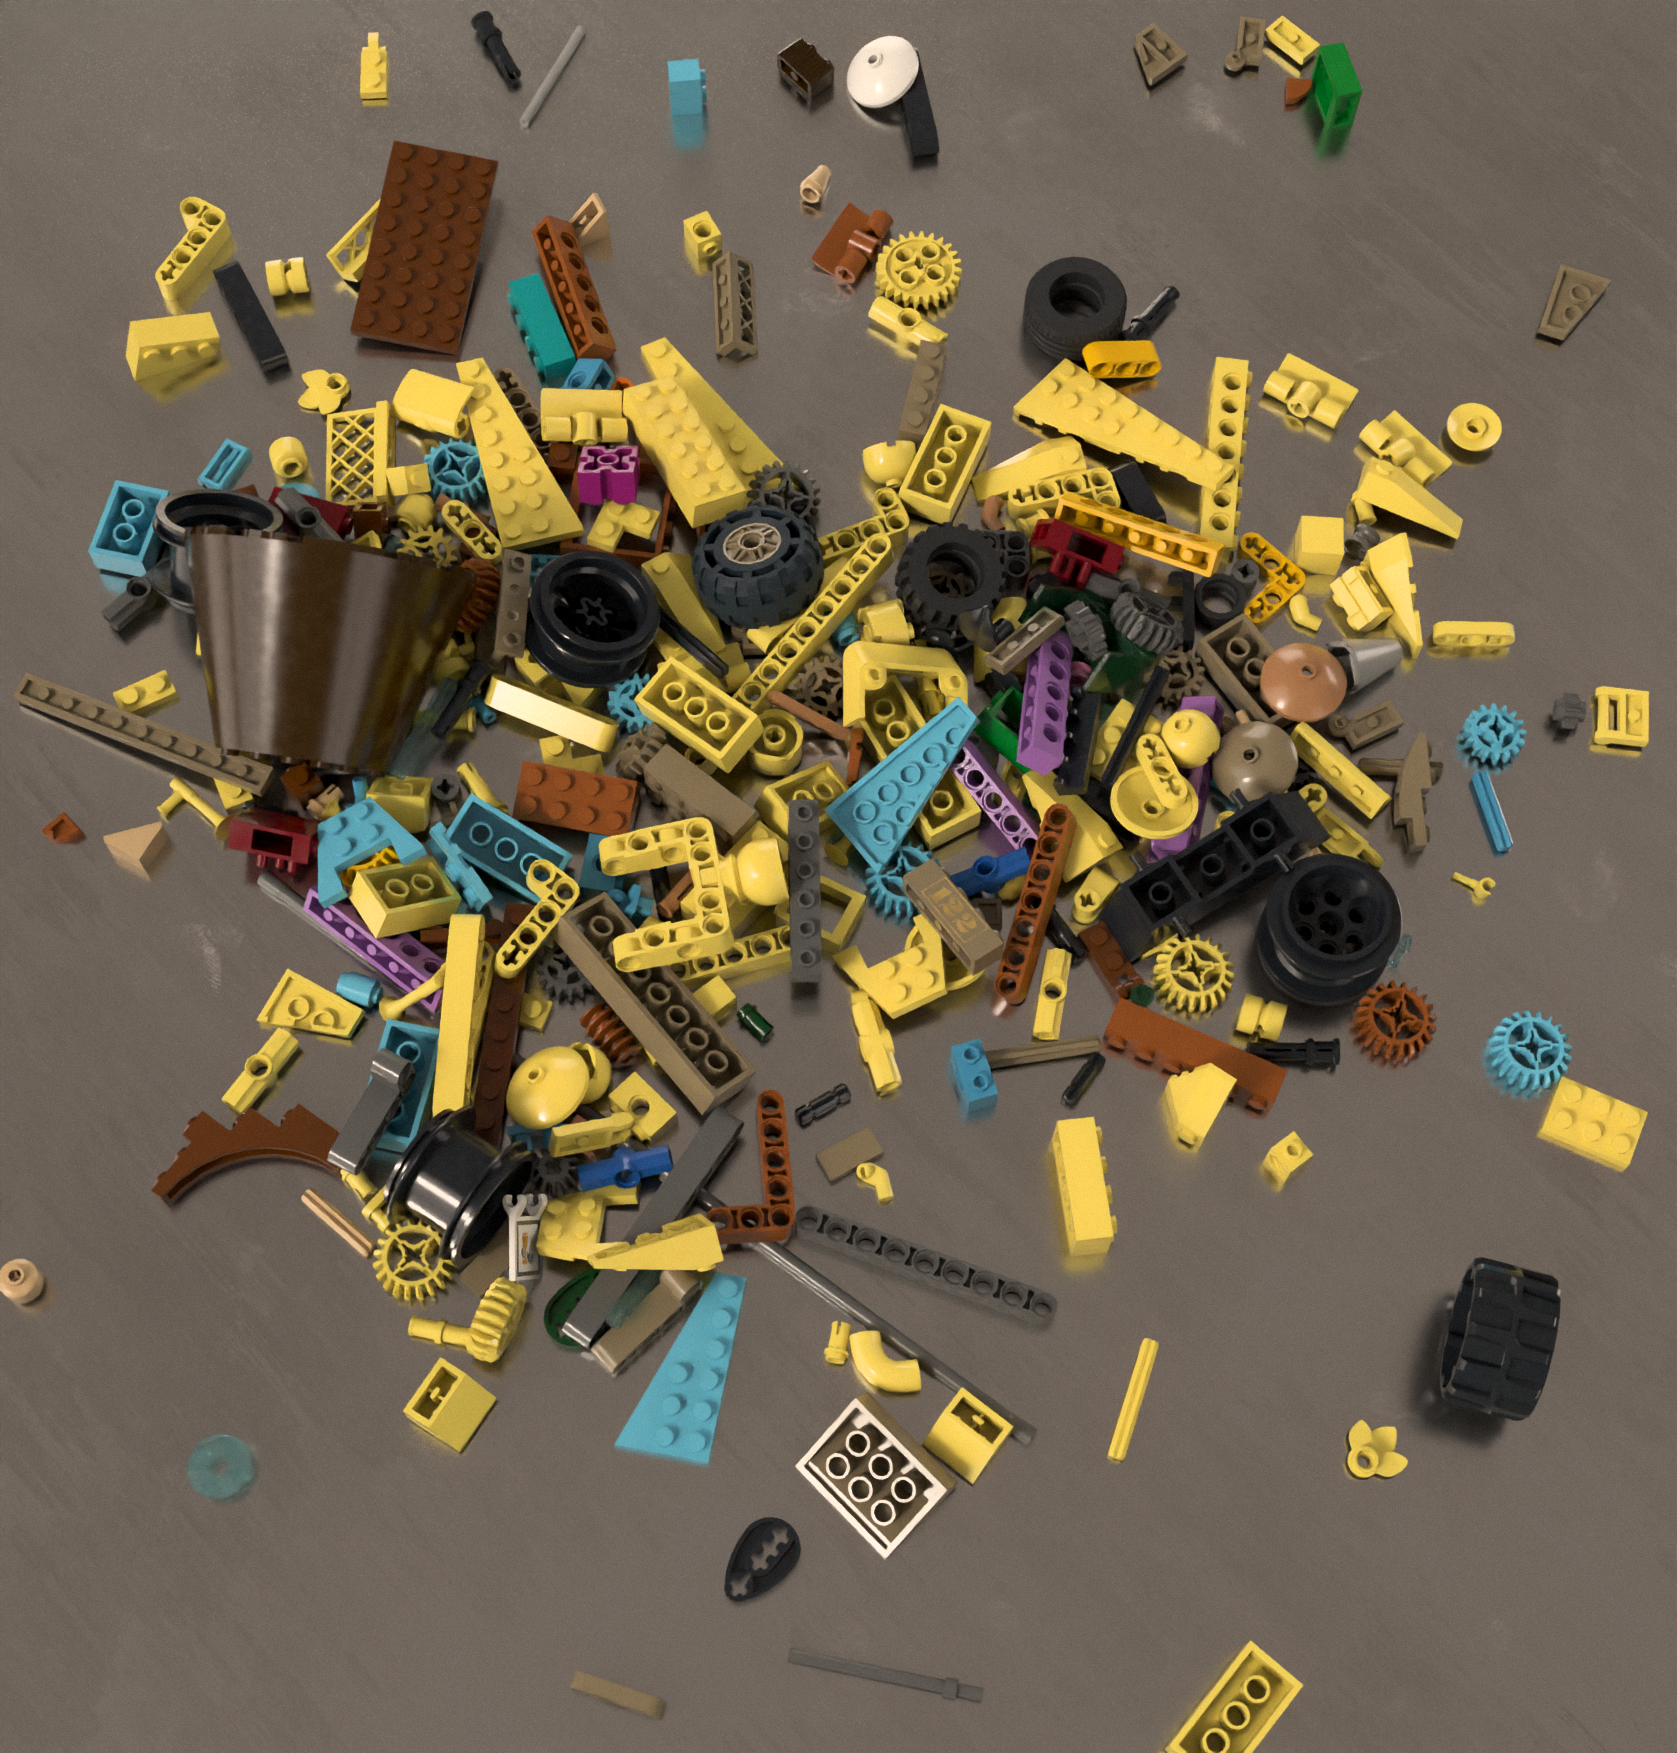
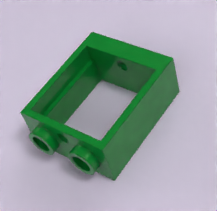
M1344 42L1320 46L1311 79H1313L1312 87L1328 129L1353 125L1362 95V88Z
M1011 685L1005 694L1000 690L989 702L993 708L987 704L977 716L981 722L973 731L1025 774L1031 769L1016 761L1019 737L995 717L999 710H1002L1020 726L1023 694Z

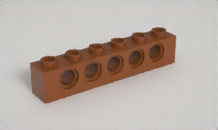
M547 215L532 230V234L576 359H603L606 361L617 351L572 223Z

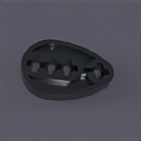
M766 1517L756 1520L746 1528L735 1545L726 1569L724 1591L730 1602L743 1604L756 1600L774 1590L795 1570L800 1560L801 1545L798 1534L789 1523L779 1518ZM785 1529L788 1542L786 1544L783 1542L777 1544L776 1551L778 1555L774 1557L770 1554L766 1558L765 1563L768 1567L765 1570L761 1567L754 1570L752 1557L760 1558L764 1554L762 1545L764 1543L771 1545L774 1542L775 1536L773 1531L781 1532ZM747 1575H751L745 1584L747 1593L745 1595L741 1593L736 1596L732 1595L733 1587L731 1583L735 1581L739 1584Z

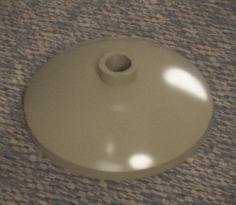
M1262 721L1243 723L1229 730L1221 738L1219 749L1216 754L1213 752L1211 759V773L1214 782L1219 790L1230 800L1232 798L1229 794L1232 791L1235 792L1237 788H1240L1248 801L1259 799L1270 791L1273 795L1284 793L1293 782L1298 768L1297 750L1289 735L1280 727ZM1249 753L1255 754L1253 759L1246 760V756Z

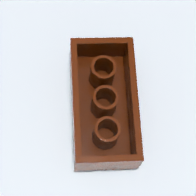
M523 761L512 818L604 836H615L633 832L642 784L628 779Z

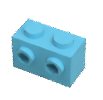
M699 59L667 61L672 116L702 114V103L707 102L706 86H704L706 85L705 69H700Z

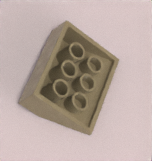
M868 1392L856 1397L795 1466L885 1559L938 1507L958 1484Z

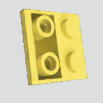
M440 1357L403 1412L408 1419L458 1452H461L497 1398L466 1373Z
M962 1387L943 1411L922 1445L973 1484L1010 1436L1013 1426Z

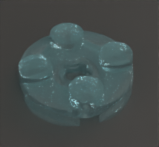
M226 1434L208 1436L195 1446V1451L192 1453L190 1460L188 1459L186 1471L191 1486L209 1500L230 1499L242 1492L252 1481L254 1468L252 1454L248 1447L235 1437ZM221 1459L224 1463L228 1462V1467L222 1475L218 1472H212V1468L216 1467V1460Z

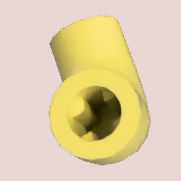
M862 1331L849 1336L851 1353L857 1369L870 1384L887 1392L905 1393L921 1390V1377L917 1359L894 1361L884 1354L879 1331Z

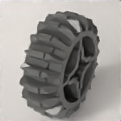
M789 460L785 461L782 467L778 461H774L772 467L768 464L764 465L762 468L763 472L757 471L754 474L756 480L749 482L752 490H749L746 496L753 500L749 501L747 506L759 505V507H768L767 504L781 507L782 510L786 511L787 509L790 510V507L803 505V510L799 517L810 525L814 521L812 516H816L819 513L815 506L821 504V499L815 496L820 493V488H812L816 478L808 480L806 476L809 474V470L806 469L801 473L799 471V463L790 468ZM781 479L778 489L764 490L765 484L768 481ZM792 482L800 489L801 492H798L793 488ZM782 492L784 494V498L788 499L786 503L784 502L783 497L780 496Z
M1137 592L1121 593L1111 607L1109 614L1111 623L1115 625L1116 630L1122 633V636L1138 644L1139 647L1142 646L1148 651L1153 650L1155 653L1167 654L1172 652L1181 641L1184 632L1181 621L1169 609H1166L1154 599L1147 598L1145 595H1139Z

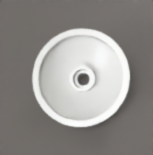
M897 36L881 37L865 45L853 58L847 72V87L851 96L859 104L870 108L883 107L901 98L910 89L917 76L919 61L915 49L907 40Z

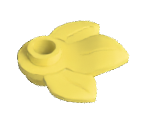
M325 370L306 372L301 376L309 389L299 398L298 403L308 409L319 407L322 415L330 414L338 409L341 399L349 393V381L339 373L329 374Z
M1360 1420L1351 1428L1348 1439L1352 1450L1348 1455L1347 1461L1350 1470L1356 1476L1367 1478L1376 1473L1384 1477H1391L1400 1473L1406 1467L1408 1460L1402 1455L1393 1452L1397 1439L1395 1427H1380L1371 1431L1369 1426L1363 1420ZM1365 1457L1368 1460V1467L1360 1466L1358 1458Z

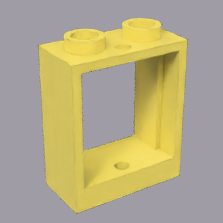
M820 875V891L848 903L832 934L821 929L822 948L837 954L843 950L866 907V896ZM789 899L777 904L774 909L777 927L789 925Z

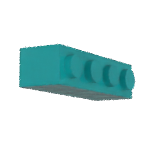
M539 273L508 282L510 293L506 294L507 301L511 310L516 309L518 315H515L516 322L520 331L525 330L527 336H524L529 352L534 351L536 355L533 359L538 373L543 372L547 382L570 374L576 364V358Z

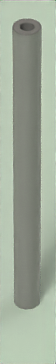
M577 26L521 116L519 122L523 126L530 124L585 35L586 29L583 26Z

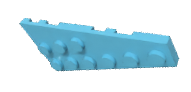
M959 697L825 809V812L879 876L979 721Z
M718 1272L714 1274L615 1442V1447L709 1465L747 1282L745 1277Z

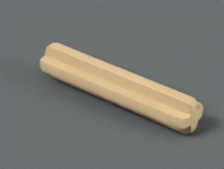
M311 1187L302 1195V1201L363 1256H368L376 1248L375 1242L316 1189Z

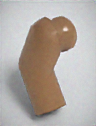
M993 495L985 500L981 517L991 531H1005L1006 527L997 517L1001 507L1004 506V501L1001 497Z

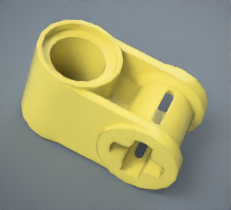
M1095 866L1074 897V905L1072 907L1073 918L1081 924H1089L1096 920L1098 914L1117 893L1121 881Z

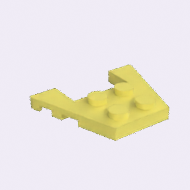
M922 914L913 917V920L924 942L879 964L867 968L857 945L832 956L836 965L840 969L842 968L856 984L860 985L868 993L869 997L892 1019L948 994L945 960L943 957V939Z
M641 1182L630 1189H622L616 1185H610L548 1200L547 1206L542 1213L536 1242L538 1255L574 1262L576 1258L588 1260L587 1256L619 1243H628H599L605 1209L609 1205L638 1204ZM615 1269V1270H617V1271H626L627 1269Z

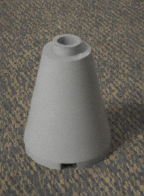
M1394 638L1334 640L1326 644L1328 646L1327 651L1336 657L1344 669L1347 680L1345 696L1354 694L1400 664L1403 656V647Z

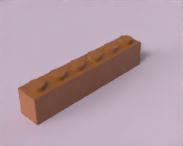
M1121 997L1103 1037L1112 1046L1120 1049L1128 1048L1136 1052L1138 1057L1147 1061H1152L1153 1059L1164 1064L1163 1066L1167 1070L1174 1073L1184 1071L1192 1073L1196 1067L1212 1063L1237 1079L1229 1097H1240L1247 1100L1250 1106L1260 1110L1267 1109L1270 1111L1288 1071L1285 1068Z

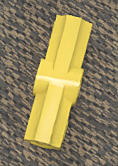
M883 296L877 297L869 310V317L896 332V336L901 342H913L919 346L921 340L946 344L948 340L947 333L921 319L916 309H903Z
M1054 948L1046 950L1033 1036L1041 1040L1051 1041L1059 1039L1072 954L1064 949ZM1053 990L1056 991L1060 997L1052 999L1049 998L1045 994V992Z
M867 999L858 1002L852 1006V1015L859 1032L858 1040L863 1059L869 1064L877 1092L894 1090L902 1085V1080L894 1058L895 1050L888 1029H885L878 1004L874 1000Z
M278 1027L258 1054L252 1055L247 1059L245 1070L221 1100L238 1114L246 1113L261 1093L275 1084L277 1073L300 1046V1042L290 1033ZM261 1067L268 1068L264 1075L255 1076L257 1069Z

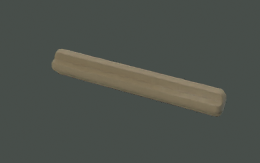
M1098 1035L990 1050L985 1051V1055L991 1069L1091 1054L1094 1051L1100 1052L1101 1042Z

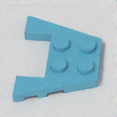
M368 797L318 824L319 903L325 909L348 897L339 873L392 844L403 866L428 853L415 837L371 797Z
M440 821L430 829L429 833L432 838L425 842L424 848L444 870L443 872L452 885L456 884L462 891L461 897L471 909L475 907L480 912L489 905L493 896L473 867H469L460 855L462 851L455 842L452 843L445 834L447 830Z

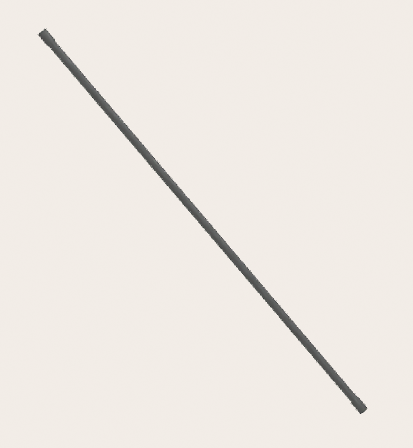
M265 870L259 876L257 883L275 897L285 901L367 961L303 910L306 898L290 888L285 881L270 870ZM442 1008L436 1011L439 1015H441ZM484 1028L480 1040V1045L482 1046L484 1043L486 1029ZM516 1051L512 1066L515 1070L526 1060ZM579 1104L574 1111L575 1114L587 1121L606 1118L589 1104ZM633 1136L628 1141L617 1144L622 1148H632L637 1152L649 1149ZM670 1171L659 1175L666 1179ZM704 1188L701 1189L694 1200L708 1211L716 1207H727L725 1203ZM748 1220L742 1222L747 1228L756 1227ZM777 1241L753 1243L873 1331H879L883 1339L912 1360L917 1359L920 1366L958 1393L963 1387L1013 1426L1011 1434L1028 1446L1038 1429L1019 1415L1003 1407Z

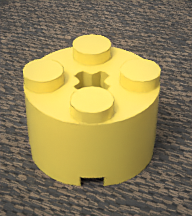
M891 599L858 609L857 623L858 625L863 623L864 631L859 633L861 641L910 646V639H913L915 636L911 622H906L904 606L901 599Z
M765 710L763 714L758 716L765 731L746 752L749 764L753 769L766 775L791 774L803 755V730L801 725H799L791 713L785 710Z

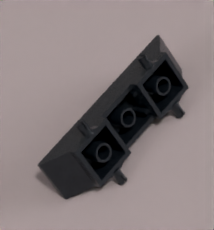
M1237 788L1229 796L1235 802L1238 809L1233 815L1220 822V828L1173 857L1169 854L1157 862L1147 864L1140 851H1135V856L1133 853L1129 856V859L1138 871H1136L1132 878L1119 885L1120 890L1098 915L1105 922L1130 962L1179 932L1183 938H1187L1188 934L1191 935L1194 932L1190 925L1278 870L1282 869L1285 875L1290 874V871L1293 872L1296 869L1292 863L1293 861L1331 838L1298 791L1273 795L1270 791L1259 799L1248 801L1240 788Z

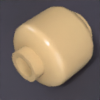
M14 1259L7 1262L1 1268L0 1291L9 1300L15 1303H27L40 1295L44 1285V1278L42 1272L32 1262L26 1259Z

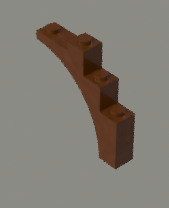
M299 1103L294 1109H290L284 1114L279 1127L250 1107L246 1113H241L235 1119L231 1131L201 1111L197 1117L194 1116L188 1121L184 1129L185 1132L182 1134L189 1145L187 1148L183 1147L176 1154L174 1163L168 1171L162 1172L156 1178L151 1191L160 1201L168 1206L187 1186L204 1174L227 1163L261 1156L299 1158L321 1165L342 1177L340 1173L342 1169L327 1161L330 1149L340 1132Z

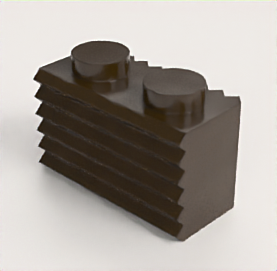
M799 38L777 54L778 68L811 99L817 96L818 93L821 94L830 85H833L835 69L832 62L820 56L815 46L811 43L807 44L803 38Z

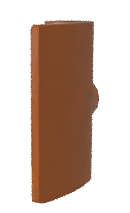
M848 203L813 254L812 262L832 276L847 283H854L868 261L873 262L877 258L881 249V242L893 225V218L881 209H875L869 216L853 204Z

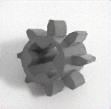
M1564 693L1563 698L1555 699L1552 710L1553 720H1557L1558 724H1561V728L1575 729V724H1578V722L1583 723L1585 720L1586 702L1580 701L1578 694Z

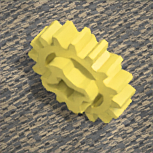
M419 525L418 533L414 534L411 530H408L409 539H400L404 549H397V554L398 552L407 554L410 552L414 556L423 557L422 552L428 553L431 550L433 560L437 561L436 568L437 565L447 567V564L458 562V557L451 554L457 551V546H449L453 539L451 535L444 538V529L442 528L436 533L432 525H429L427 531H423V528ZM423 538H430L428 542H416ZM441 544L446 550V559L438 553Z

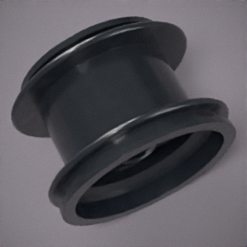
M189 490L175 493L162 499L156 506L152 527L162 540L171 545V557L152 571L151 583L153 587L176 608L195 614L184 543V529L187 527L197 528V526L231 528V531L236 532V536H241L243 529L285 533L281 512L274 505L261 498L229 490Z
M1334 853L1309 856L1295 862L1293 865L1296 869L1293 872L1290 871V874L1285 875L1283 871L1273 884L1268 896L1267 905L1259 920L1257 934L1259 953L1270 977L1289 994L1312 1003H1340L1360 995L1379 979L1389 957L1399 942L1403 921L1402 910L1397 894L1391 884L1379 871L1366 862L1351 856ZM1325 899H1334L1338 905L1332 906ZM1298 908H1306L1311 914L1304 915L1298 911ZM1356 916L1360 918L1362 923H1354L1349 917ZM1320 930H1324L1325 933H1331L1333 936L1324 934ZM1299 935H1303L1307 942L1303 941ZM1353 943L1359 950H1350L1346 944Z
M472 1105L463 1106L456 1111L448 1108L434 1116L403 1152L384 1190V1201L388 1204L387 1219L389 1223L399 1224L412 1215H416L443 1234L439 1245V1257L442 1260L451 1259V1262L457 1267L464 1266L472 1261L498 1234L509 1219L503 1207L502 1201L504 1196L512 1195V1204L516 1206L518 1202L517 1195L525 1194L538 1163V1155L532 1150H528L527 1144L524 1141L514 1142L501 1151L473 1132L477 1113Z

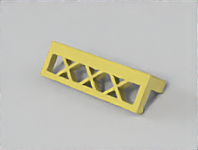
M380 199L326 254L343 280L359 282L363 277L373 233V219L377 215ZM360 231H365V243L361 247H356L357 234ZM343 249H349L348 261L342 265L336 256Z
M1301 722L1289 736L1296 747L1298 756L1370 819L1392 800L1390 795L1360 771L1359 768L1307 723Z

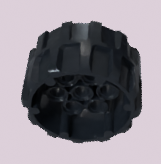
M1484 1257L1473 1259L1459 1286L1446 1333L1440 1370L1442 1399L1450 1404L1514 1421H1521L1531 1416L1544 1388L1557 1338L1561 1290L1558 1287V1280L1550 1274Z

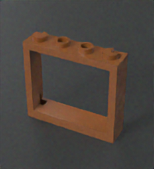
M578 451L569 503L581 522L585 503H580L577 471L579 462H581L582 452ZM640 459V480L665 483L651 460ZM666 485L654 553L615 549L614 553L594 546L577 544L578 537L561 540V555L578 551L605 552L625 560L637 570H642L641 564L664 552L669 553V546L666 545L667 538H672L674 523L670 519L671 514H676L678 504Z

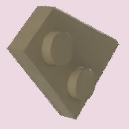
M1152 23L1135 35L1134 44L1149 85L1152 86L1187 61L1188 53L1155 23Z

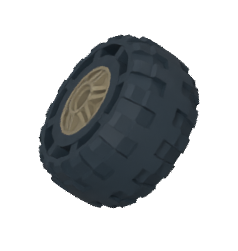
M755 505L748 506L747 509L740 511L734 510L727 513L726 517L721 520L717 519L708 526L709 530L707 533H702L698 539L694 550V558H692V571L700 599L703 600L705 608L718 619L724 620L728 625L739 627V625L745 626L746 629H759L761 626L773 627L780 625V622L787 619L791 620L800 615V611L803 608H808L815 600V595L820 591L824 579V561L817 535L804 519L791 510L787 509L784 511L781 507L768 505V507Z

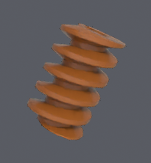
M600 1002L583 1014L580 1018V1025L583 1028H587V1035L593 1037V1043L600 1047L599 1050L607 1056L610 1064L614 1068H620L632 1061L642 1050L643 1046L641 1044L631 1046L636 1036L632 1034L625 1037L624 1035L629 1031L627 1025L618 1027L622 1022L619 1016L612 1018L615 1011L611 1007L605 1009L606 1003Z

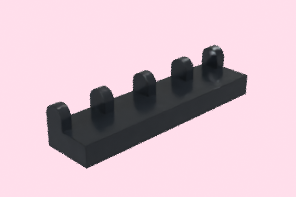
M1179 567V572L1173 571L1169 573L1170 581L1179 582V596H1171L1170 598H1172L1171 606H1180V621L1184 632L1180 643L1173 650H1177L1182 645L1183 652L1187 653L1193 649L1195 642L1194 572Z
M1072 688L1071 697L1073 702L1072 707L1068 709L1067 718L1069 722L1063 747L1064 760L1059 766L1058 777L1053 782V786L1059 796L1087 794L1104 704V697L1101 692L1084 694L1081 688Z

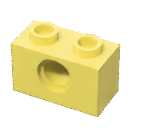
M635 1071L608 1095L611 1105L609 1110L612 1114L626 1111L634 1116L633 1126L630 1129L640 1142L646 1140L653 1146L678 1122L677 1112ZM638 1106L649 1108V1111L642 1116L633 1113L634 1109Z

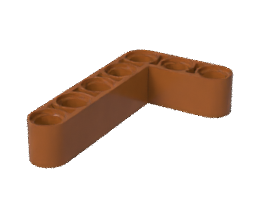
M764 1090L759 1094L755 1112L763 1204L716 1207L711 1209L707 1213L706 1218L712 1223L721 1222L726 1226L722 1230H716L720 1245L782 1241L790 1237L793 1232L795 1206L785 1104L783 1096L776 1090ZM772 1105L776 1110L767 1111L763 1106ZM771 1132L777 1134L779 1138L772 1140L765 1135ZM770 1161H778L782 1166L780 1168H772L768 1163ZM774 1189H779L783 1191L785 1195L782 1197H775L770 1193V1191ZM776 1218H783L788 1222V1224L785 1226H778L773 1222V1220ZM745 1220H752L757 1224V1226L754 1228H747L742 1224V1222Z

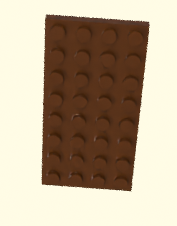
M394 140L350 329L351 335L458 355L499 166L497 160Z

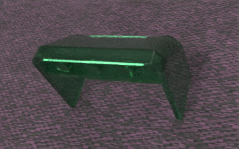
M1040 584L1019 617L1018 621L1020 624H1024L1044 606L1064 617V608L1077 600L1079 602L1083 601L1085 607L1088 606L1094 615L1097 614L1102 621L1104 632L1107 635L1104 641L1108 646L1106 648L1107 652L1103 657L1095 661L1089 660L1086 654L1083 655L1078 647L1073 646L1094 669L1083 686L1086 692L1115 693L1151 667L1157 658V654L1153 650L1148 651L1142 646L1139 647L1138 644L1122 636V633L1116 630L1115 625L1110 621L1111 607L1096 593L1082 588ZM1063 625L1060 630L1068 634L1065 625Z

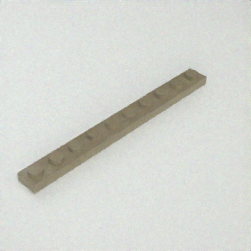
M27 672L12 696L17 702L261 797L265 795L276 774L273 767L242 755L238 757L221 754L222 748H216L211 743Z

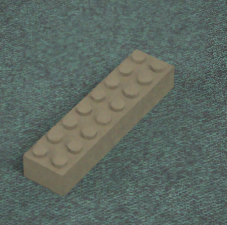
M606 892L562 915L551 937L702 1116L746 1087L757 1069L668 965L633 972H622L616 968L612 942L620 935L635 932L636 927Z

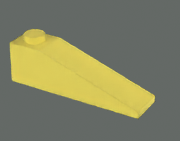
M1374 457L1365 462L1356 498L1458 539L1463 522L1461 517L1390 462Z
M1400 533L1367 550L1364 561H1361L1360 566L1367 568L1393 609L1394 613L1387 620L1411 659H1415L1422 649L1423 641L1419 611L1413 609L1416 585L1409 582V568L1413 567L1412 555L1407 534Z
M664 552L641 564L642 575L648 581L663 608L716 655L725 651L726 645L718 619L705 608L704 602L698 594L692 571V558L688 555Z
M1031 770L1022 776L1032 807L1038 810L1041 819L1040 829L1047 809L1053 804L1066 805L1076 817L1077 828L1062 875L1066 883L1092 870L1095 866L1104 864L1123 848L1107 822L1078 795H1058L1053 786L1054 779L1058 776L1052 771L1043 776ZM1067 815L1059 816L1055 821V825L1063 824L1067 819ZM1052 843L1047 849L1048 853L1055 852L1059 843Z
M1212 1063L1196 1067L1192 1073L1184 1071L1180 1077L1176 1074L1170 1077L1165 1087V1094L1174 1130L1178 1132L1181 1139L1190 1144L1202 1145L1219 1119L1237 1081L1236 1078Z
M700 1213L663 1225L662 1233H643L638 1235L635 1244L619 1243L587 1256L588 1263L594 1269H697L698 1272L711 1270L716 1267L715 1263L724 1261L715 1224Z

